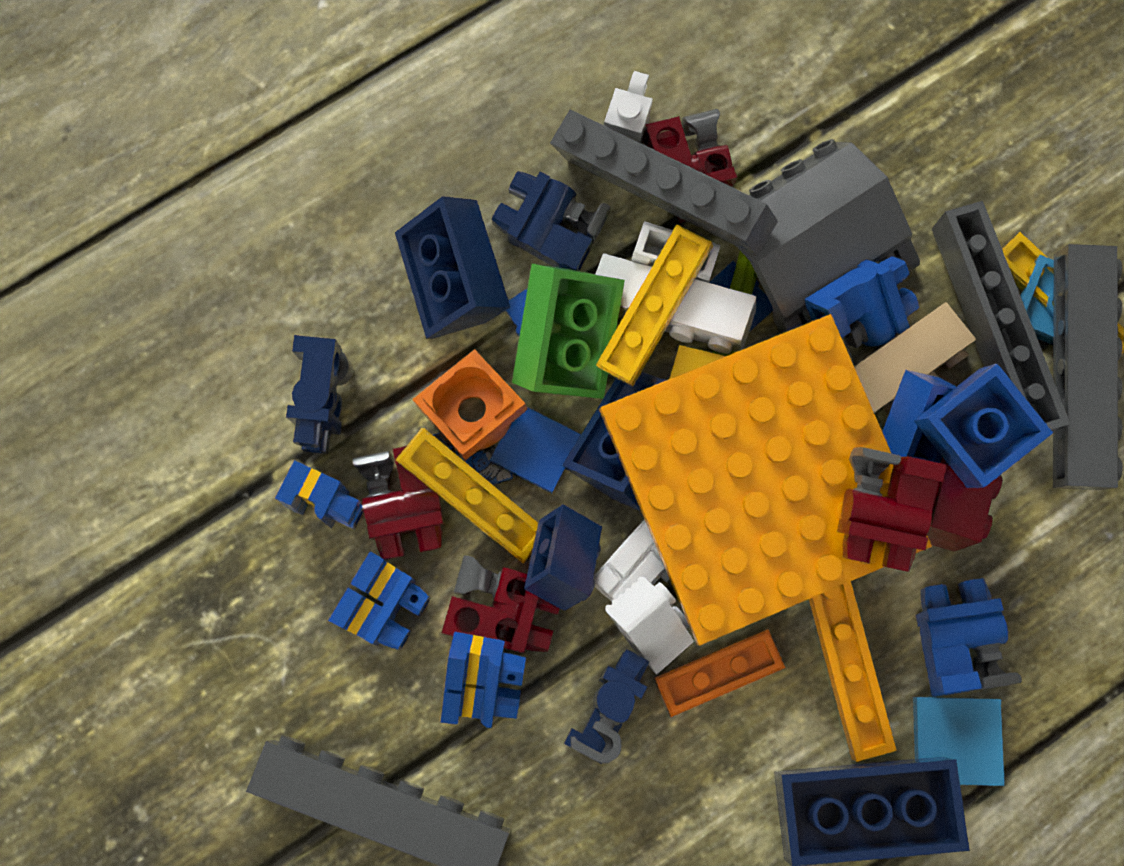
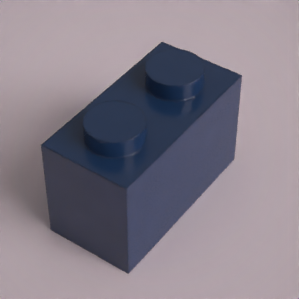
M564 504L541 518L537 526L524 589L564 611L590 597L595 586L593 577L596 560L601 551L599 542L602 526Z

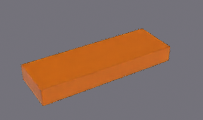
M767 629L654 677V680L669 716L673 717L786 667L770 631Z

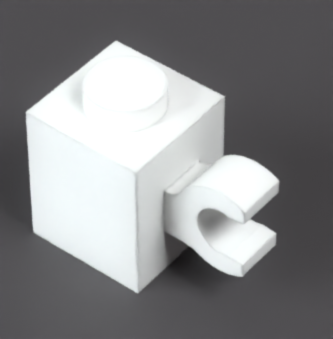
M634 71L628 91L615 88L604 126L642 144L645 125L649 122L653 99L644 96L649 75Z

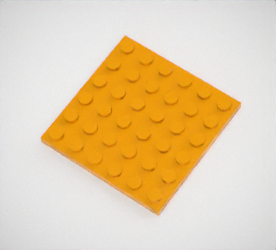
M831 314L599 408L697 645H703L884 567L882 563L886 548L885 542L874 540L870 563H864L843 558V539L845 534L837 532L839 519L841 520L845 491L857 488V483L854 480V471L849 461L852 450L856 447H864L891 453ZM891 464L878 476V479L883 480V485L880 488V493L883 496H887L893 468ZM929 538L926 549L932 547Z

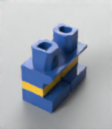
M295 460L275 497L285 507L301 515L304 514L308 505L313 506L316 516L331 529L335 521L355 530L364 512L363 506L360 504L361 502L349 496L350 492L340 481Z
M370 551L350 584L383 602L384 605L380 606L356 591L347 588L328 621L373 645L379 646L381 643L385 646L401 650L411 631L393 620L401 607L420 617L431 597L415 585L416 580Z
M454 632L448 656L441 723L458 725L459 716L478 718L485 727L492 729L494 716L517 719L521 690L498 686L499 683L522 686L526 657L503 653L505 641Z

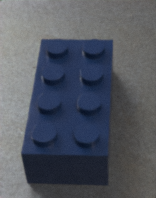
M932 757L774 771L784 860L791 866L970 851L956 759Z

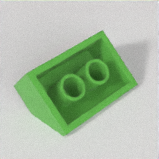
M532 264L512 383L533 392L603 399L608 373L599 369L596 364L616 331L625 280Z

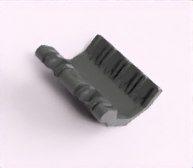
M834 139L824 141L813 148L814 154L810 157L787 164L781 169L782 175L772 181H762L749 190V196L769 206L778 223L758 256L739 247L738 249L751 262L773 307V321L780 334L812 322L804 299L847 272L858 268L857 265L866 259L875 263L878 262L879 264L893 256L904 260L909 272L920 265V259L911 241V229L888 177L852 142H835Z

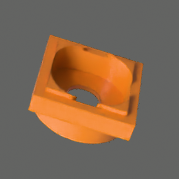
M475 349L412 399L417 408L438 430L442 438L465 461L478 450L486 449L500 441L509 430L511 423L528 410L526 403ZM469 398L481 399L486 405L484 416L475 422H467L459 415L460 405Z

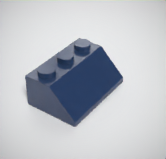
M442 196L395 232L426 339H434L485 324L510 308L477 200Z
M644 372L640 373L633 387L617 378L614 380L562 465L565 469L613 500L640 512L641 509L599 408L666 381Z

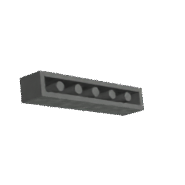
M571 109L550 142L568 162L755 256H758L778 223L777 218L766 203Z
M980 201L945 211L932 227V232L969 329L976 338L974 342L984 367L998 364L1053 433L1070 425L1066 410L984 202Z
M1068 244L1054 254L1053 380L1071 424L1053 433V488L1082 490L1118 488V481L1122 476L1123 465L1118 457V441L1123 430L1122 421L1118 417V400L1121 398L1123 388L1122 381L1118 377V360L1122 355V341L1118 337V321L1122 314V301L1118 298V282L1122 275V262L1120 259H1117V246Z
M281 735L279 741L270 740L265 742L247 787V793L438 866H498L510 828L502 826L504 818L480 810L479 816L462 811L464 803L447 796L440 795L438 801L422 795L424 788L404 780H400L398 786L383 781L385 775L383 772L368 766L361 765L359 771L343 766L345 758L334 753L321 750L319 756L306 752L304 751V742L288 736Z

